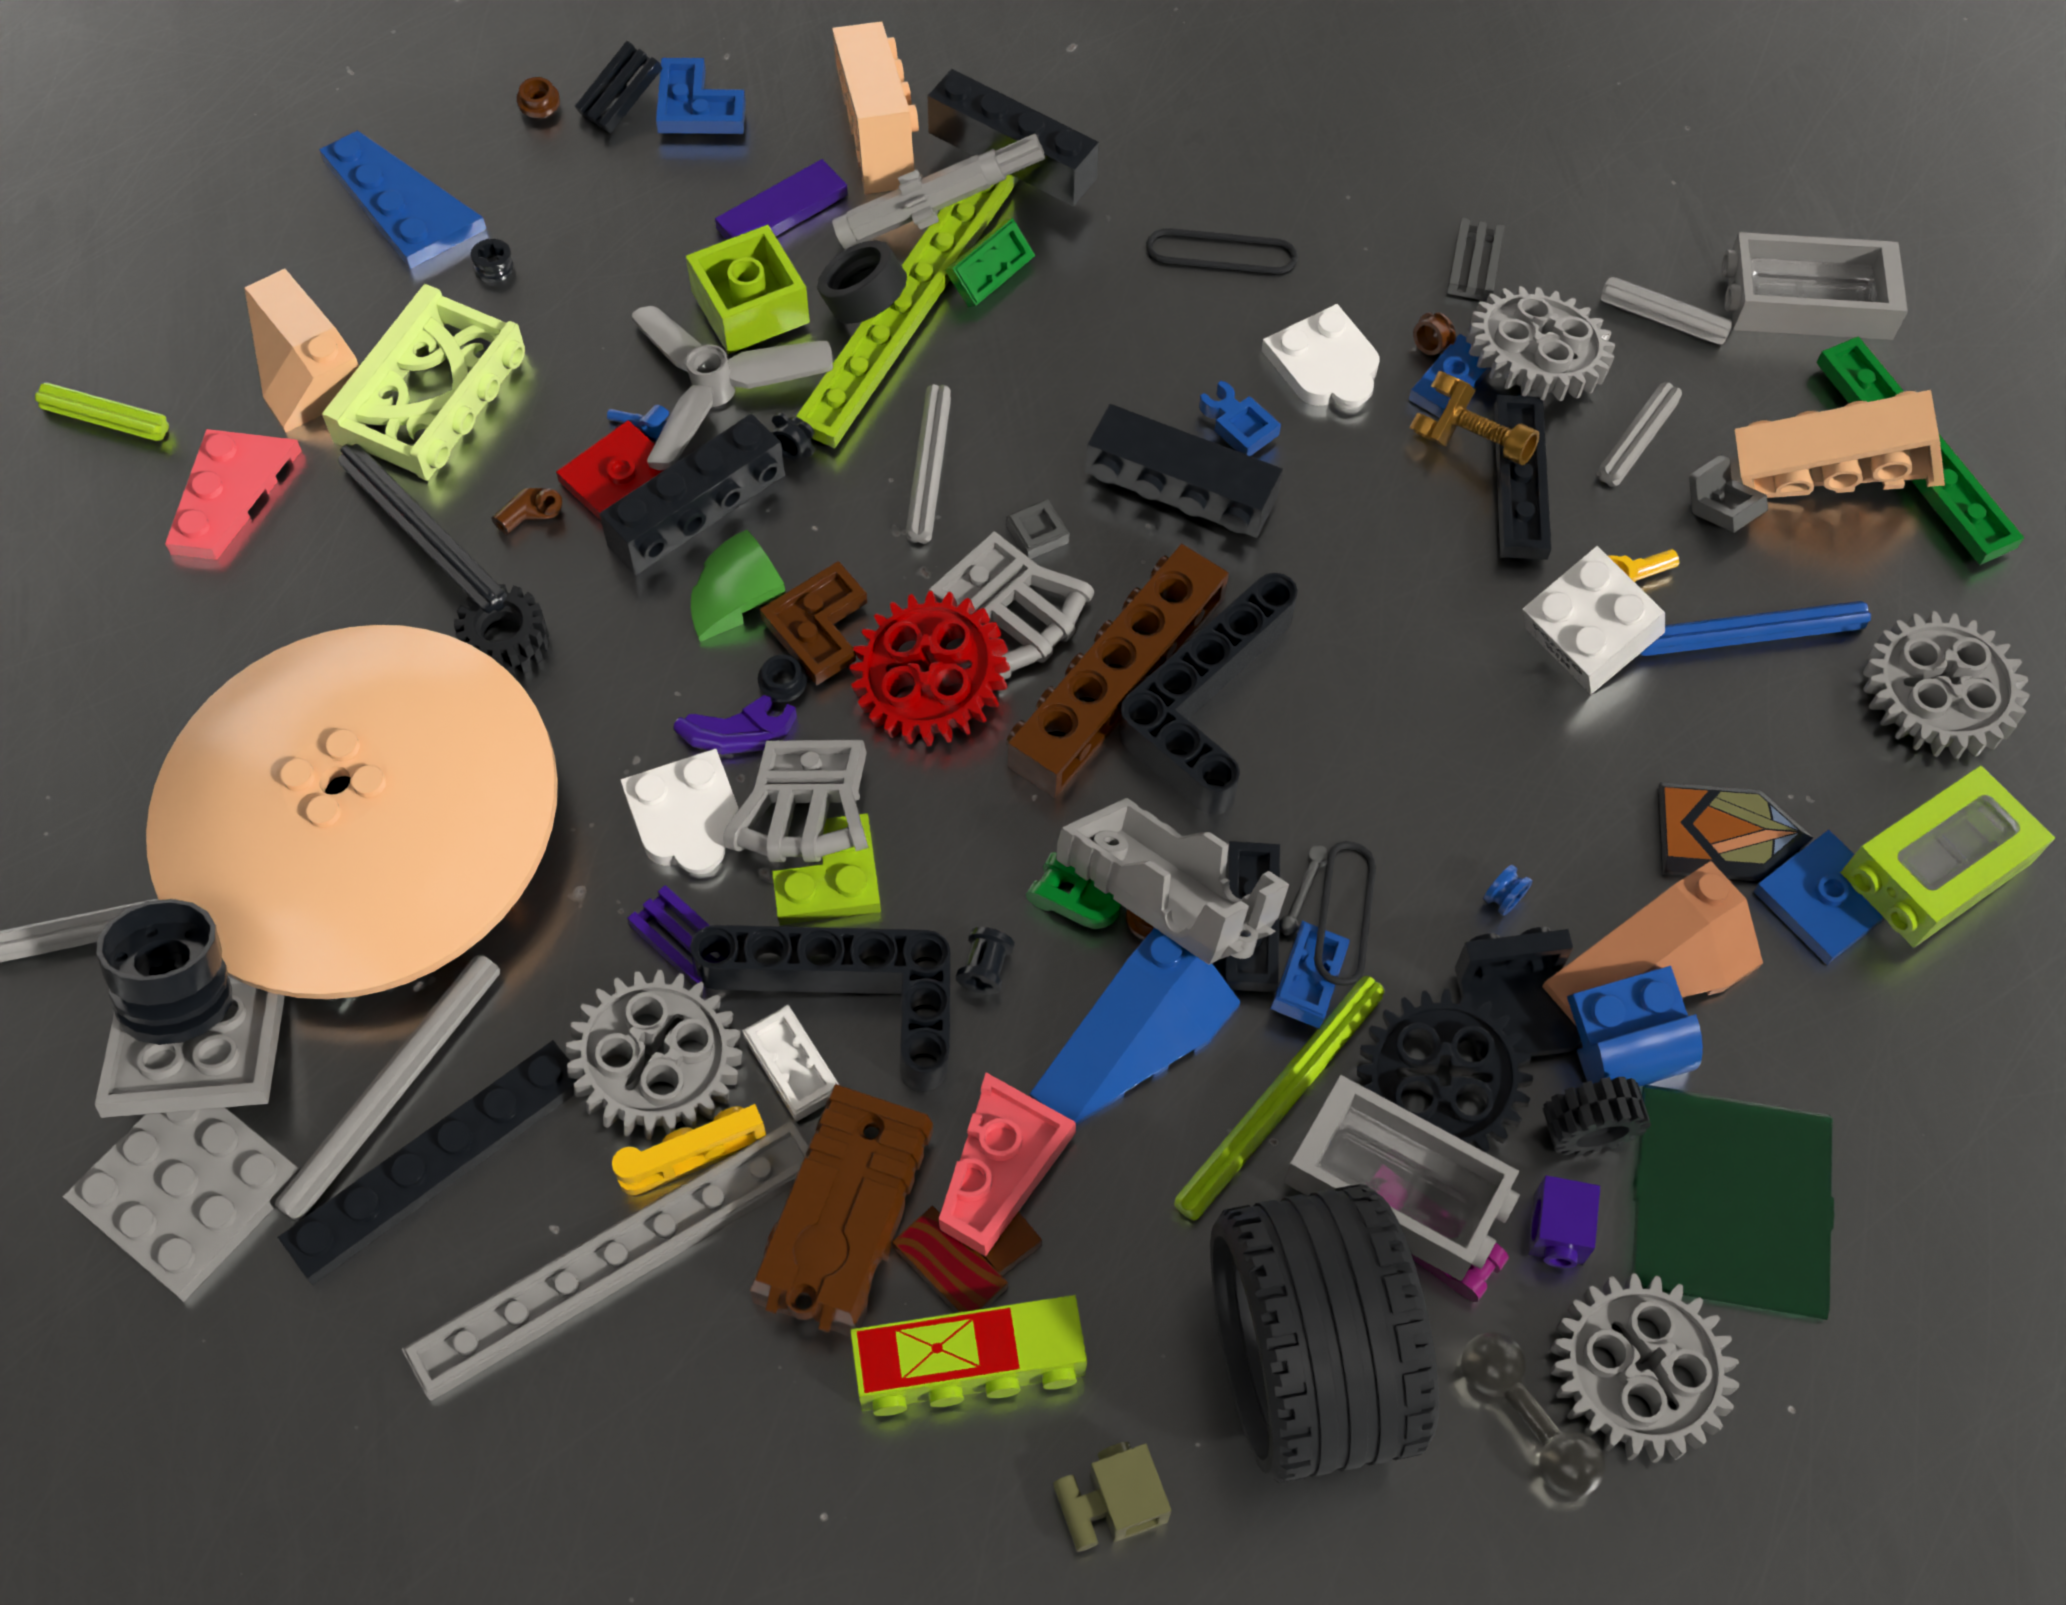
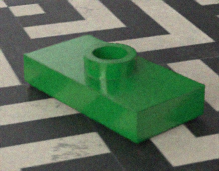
M1010 218L1001 222L947 267L945 271L967 307L977 306L1036 255L1015 220Z

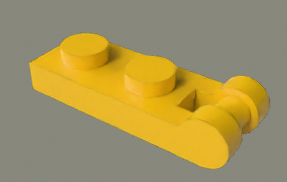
M755 1104L744 1109L741 1106H734L718 1113L714 1117L713 1122L696 1129L690 1127L677 1129L666 1135L662 1143L643 1151L635 1147L620 1149L613 1156L612 1168L624 1193L631 1196L642 1195L732 1156L766 1136L764 1124Z

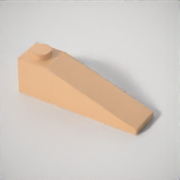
M282 269L244 288L263 398L287 433L321 416L326 407L357 370L359 364L335 326L286 269Z

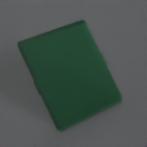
M1644 1085L1642 1098L1651 1126L1646 1129L1643 1135H1639L1638 1166L1635 1169L1633 1180V1201H1636L1632 1261V1274H1637L1642 1288L1646 1289L1655 1276H1659L1662 1282V1292L1670 1293L1678 1284L1683 1285L1684 1296L1701 1297L1702 1299L1828 1320L1830 1311L1831 1231L1834 1229L1835 1217L1834 1198L1831 1197L1833 1125L1831 1115Z

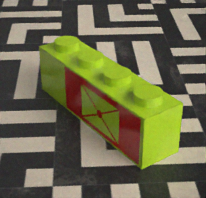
M1076 1295L851 1329L861 1410H873V1414L876 1416L899 1414L907 1410V1404L930 1401V1406L932 1407L952 1406L963 1402L964 1395L986 1392L988 1398L1009 1397L1018 1394L1021 1391L1020 1386L1043 1383V1388L1049 1390L1061 1389L1076 1384V1378L1083 1377L1086 1374L1087 1357Z

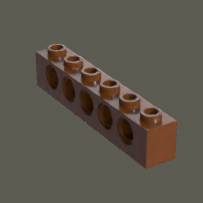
M1182 543L1170 557L1166 555L1161 557L1154 566L1150 580L1142 589L1136 587L1128 595L1120 615L1114 621L1107 620L1100 627L1094 638L1093 646L1085 655L1078 653L1072 659L1066 669L1065 678L1056 688L1053 686L1048 687L1039 698L1036 711L1026 722L1020 720L1012 728L1006 739V745L1008 746V768L1053 798H1056L1120 723L1121 707L1124 699L1182 648L1223 602L1229 572ZM1173 599L1179 602H1168L1166 600ZM1145 631V632H1149V633H1151V634H1150V635H1141V634H1138V633H1136V632ZM1119 664L1122 665L1123 668L1116 669L1111 668L1107 665ZM1082 697H1090L1095 699V701L1082 702L1078 699ZM1051 731H1062L1067 735L1055 737L1048 733Z

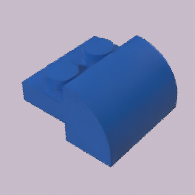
M1671 966L1567 996L1583 1048L1577 1049V1053L1587 1082L1592 1081V1084L1598 1083L1601 1078L1610 1077L1611 1081H1613L1617 1077H1625L1626 1080L1630 1078L1635 1079L1638 1086L1641 1087L1694 1071L1700 1066L1703 1044L1699 1021L1696 1014L1688 1016Z

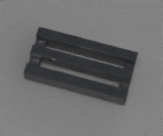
M626 41L575 104V108L581 115L611 134L663 68L658 60L653 57L649 58L641 49L637 50L632 43ZM641 66H644V67L640 70V72L636 75V77L632 80V82L627 86V83H628L629 80L633 77V75L637 72V70H638ZM617 98L616 102L612 105V107L608 110L604 117H602L601 115L605 112V110L609 107L613 100Z

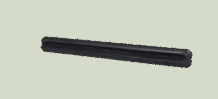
M354 444L351 447L348 445L342 446L340 449L342 454L338 458V462L345 471L484 612L491 613L494 610L500 612L505 607L503 602L507 598L506 591L359 444Z

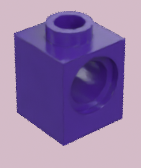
M1545 1175L1534 1193L1528 1255L1542 1257L1546 1264L1558 1268H1573L1577 1264L1583 1265L1595 1249L1601 1186Z

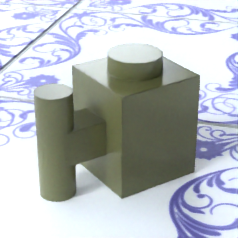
M1122 1442L1100 1451L1097 1454L1099 1461L1091 1464L1090 1479L1095 1490L1093 1492L1081 1495L1074 1475L1062 1477L1052 1483L1077 1552L1092 1548L1099 1543L1091 1522L1104 1517L1113 1542L1168 1523L1172 1510L1146 1443L1131 1448L1130 1442Z

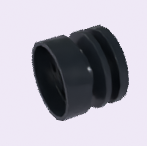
M182 900L148 901L123 911L109 921L99 935L96 954L103 977L109 987V996L114 1005L113 1009L123 1032L141 1042L164 1045L185 1042L203 1035L222 1021L232 1004V985L227 975V966L222 959V947L216 924L208 911L193 902Z

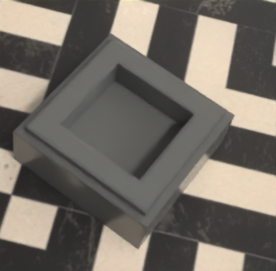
M1048 499L1006 516L1008 530L1023 554L1030 559L1069 543L1070 533Z

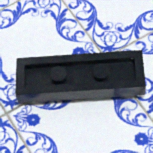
M1229 841L1227 879L1229 880L1230 890L1235 897L1242 899L1244 896L1251 894L1262 874L1267 871L1280 878V844ZM1279 917L1271 926L1276 932L1258 939L1251 957L1246 959L1235 958L1231 955L1225 957L1224 980L1232 990L1276 992L1279 978Z

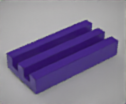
M664 885L658 891L659 896L656 899L652 900L649 898L642 904L643 910L637 914L634 911L627 918L628 924L679 973L684 974V977L694 986L700 981L694 974L693 965L655 931L648 922L654 918L689 952H691L690 945L693 937L663 909L667 906L695 933L710 925L670 888ZM717 952L721 956L716 959L709 953L703 959L710 963H719L725 960L728 955Z

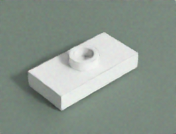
M789 1005L742 1030L745 1041L796 1122L825 1106L832 1088L835 1084H839Z

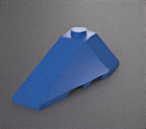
M1154 927L1124 963L1030 1092L1029 1096L1073 1120L1077 1126L1124 1097L1126 1091L1150 1076L1154 1078L1166 1071L1174 1061L1191 1051L1195 1053L1208 1045L1240 1006V1000L1213 964L1208 965Z

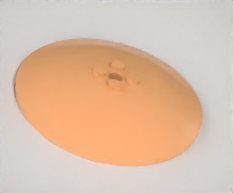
M367 625L327 631L298 640L271 652L229 679L191 717L167 754L154 785L146 828L147 859L157 897L159 900L176 899L193 902L208 911L216 924L222 947V959L228 970L227 975L251 987L296 998L338 999L382 992L410 983L436 971L479 942L505 917L533 878L545 853L552 832L557 806V769L548 731L529 695L509 671L492 657L472 645L449 635L401 625ZM340 776L350 777V783L343 792L333 795L326 793L327 786L333 779Z

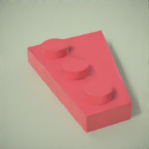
M206 429L165 543L170 554L217 560L249 520L248 511L262 493L269 494L277 484L276 475L287 461L293 463L302 450L298 440Z
M987 1072L981 1086V1096L976 1111L972 1114L967 1129L968 1136L960 1161L956 1163L939 1216L941 1231L985 1257L1076 1134V1122Z

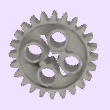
M1523 286L1518 287L1516 295L1504 288L1500 297L1490 293L1486 302L1480 301L1471 317L1467 329L1469 332L1466 338V342L1472 344L1469 354L1480 356L1477 363L1478 368H1492L1489 375L1490 379L1505 378L1504 388L1506 389L1513 387L1515 384L1521 386V394L1523 396H1526L1530 390L1537 391L1540 400H1545L1547 393H1553L1559 401H1563L1566 392L1578 399L1582 390L1592 393L1596 384L1602 385L1615 357L1612 354L1615 343L1609 341L1612 334L1610 330L1600 329L1603 319H1590L1588 316L1591 308L1589 307L1579 310L1575 308V298L1563 302L1560 300V295L1557 291H1554L1548 297L1544 296L1540 287L1536 288L1534 294H1529Z
M1937 611L1931 613L1926 623L1917 613L1912 615L1907 624L1899 619L1890 631H1883L1867 656L1869 662L1863 670V675L1868 677L1869 680L1863 690L1866 693L1876 695L1869 707L1873 710L1884 709L1886 711V714L1880 721L1882 726L1896 723L1899 726L1895 735L1896 739H1901L1907 734L1914 736L1913 749L1918 750L1924 742L1931 744L1933 756L1938 757L1944 747H1949L1954 759H1959L1966 748L1974 757L1979 756L1985 746L1994 750L2003 738L2008 739L2016 729L2017 724L2026 713V710L2022 707L2030 698L2029 693L2021 690L2029 680L2028 676L2014 674L2022 663L2021 659H2006L2004 656L2011 645L2005 643L1995 646L1991 642L1995 636L1994 630H1990L1983 635L1977 633L1978 625L1974 619L1967 627L1960 626L1958 615L1955 613L1952 614L1947 623L1942 622Z
M657 970L653 983H646L640 971L635 972L634 986L627 987L618 977L615 978L614 994L612 996L601 989H597L595 991V1002L598 1008L587 1004L581 1005L580 1017L584 1022L571 1023L570 1033L571 1037L575 1040L566 1043V1057L573 1059L567 1063L568 1078L578 1079L574 1083L575 1097L590 1095L586 1101V1112L592 1114L604 1108L603 1126L606 1128L611 1126L618 1118L624 1120V1136H629L636 1125H643L646 1140L652 1139L656 1126L663 1125L667 1135L675 1131V1124L680 1121L686 1127L696 1129L697 1112L708 1119H712L715 1113V1106L712 1100L725 1104L728 1102L729 1089L725 1085L737 1084L739 1071L733 1067L741 1065L742 1050L733 1048L740 1042V1030L728 1029L733 1021L732 1011L717 1013L720 1008L721 997L717 994L703 1000L704 983L700 981L690 990L684 988V974L681 973L675 978L672 985L666 984L662 970ZM642 1014H651L656 1016L659 1021L651 1026H643L634 1019ZM675 1018L682 1019L683 1021L679 1022L666 1036L672 1021ZM663 1040L664 1054L656 1052L661 1046ZM687 1040H694L700 1042L704 1048L701 1051L689 1053L682 1050L679 1045ZM645 1053L652 1055L647 1066L644 1068ZM612 1055H622L630 1060L628 1064L622 1067H611L603 1061ZM643 1071L637 1086L633 1090H627L625 1087L629 1086ZM665 1081L672 1084L675 1090L666 1095H659L653 1093L649 1087L653 1083Z
M1631 1274L1626 1280L1624 1290L1614 1276L1610 1277L1603 1285L1604 1294L1595 1286H1590L1583 1295L1586 1304L1575 1299L1567 1309L1573 1319L1562 1318L1556 1327V1330L1565 1338L1556 1339L1550 1347L1551 1352L1565 1358L1556 1362L1550 1369L1551 1375L1567 1379V1382L1555 1394L1557 1398L1573 1397L1576 1402L1567 1417L1575 1419L1585 1415L1590 1420L1584 1431L1586 1438L1594 1435L1599 1430L1606 1433L1604 1450L1607 1452L1619 1441L1624 1442L1628 1460H1633L1639 1454L1642 1447H1646L1647 1454L1652 1463H1656L1663 1457L1665 1446L1674 1459H1679L1686 1453V1442L1695 1450L1699 1449L1707 1442L1704 1432L1714 1436L1723 1427V1424L1716 1415L1727 1416L1734 1408V1405L1722 1395H1731L1739 1388L1737 1381L1724 1376L1725 1373L1732 1371L1739 1364L1738 1359L1722 1356L1721 1353L1732 1341L1731 1336L1724 1335L1714 1336L1711 1331L1719 1322L1720 1317L1713 1315L1702 1319L1698 1312L1702 1307L1703 1299L1699 1297L1688 1305L1682 1302L1683 1285L1678 1284L1669 1294L1663 1293L1662 1282L1659 1276H1655L1646 1289L1642 1288L1637 1274ZM1643 1318L1652 1321L1659 1330L1660 1339H1651L1645 1336L1638 1327L1637 1319ZM1612 1325H1618L1621 1333L1612 1330ZM1603 1347L1612 1353L1616 1361V1368H1606L1600 1365L1594 1358L1592 1348ZM1647 1361L1653 1370L1649 1369L1641 1373L1635 1363L1642 1364ZM1673 1366L1686 1368L1695 1380V1388L1681 1385L1673 1374ZM1632 1394L1642 1397L1650 1407L1651 1416L1642 1417L1633 1412L1628 1404L1627 1396ZM1667 1400L1675 1403L1677 1409H1670L1667 1405Z

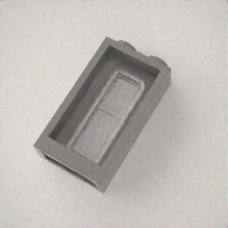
M1739 232L1732 250H1726L1723 256L1722 276L1728 277L1729 282L1725 296V309L1732 314L1733 330L1852 338L1859 336L1860 338L1893 340L1908 312L1899 242Z
M1340 1075L1293 1157L1284 1180L1285 1184L1307 1196L1312 1192L1328 1189L1335 1190L1344 1186L1367 1185L1381 1195L1390 1205L1403 1230L1411 1254L1460 1281L1463 1280L1471 1265L1480 1270L1482 1269L1496 1242V1239L1487 1235L1495 1219L1505 1224L1520 1196L1519 1193L1511 1189L1519 1170L1343 1075Z

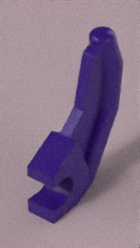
M763 695L744 707L741 713L726 719L698 714H688L686 718L679 717L673 725V730L692 747L706 751L717 749L718 754L721 755L763 751L766 741H780L788 734L797 718L796 707L787 704L781 715L777 717L769 716L768 714L772 709L771 697Z

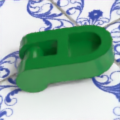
M1051 852L1042 866L1045 872L1042 878L1033 881L1026 893L1028 901L1039 909L1045 911L1052 910L1089 928H1105L1113 924L1119 917L1122 905L1114 900V895L1110 892L1105 894L1094 886L1093 880L1089 879L1086 881L1075 873L1074 867H1066L1057 861V852ZM1062 882L1074 884L1070 893L1058 889Z

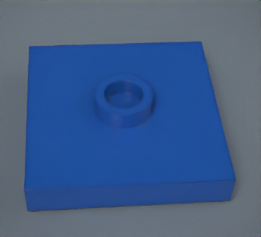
M1829 829L1758 883L1753 891L1826 965L1885 919L1840 873L1855 854Z

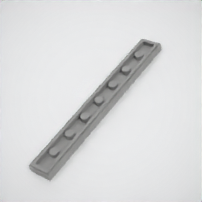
M795 1119L404 1347L402 1351L427 1398L430 1401L435 1400L791 1188L801 1163L806 1158V1151L810 1144Z

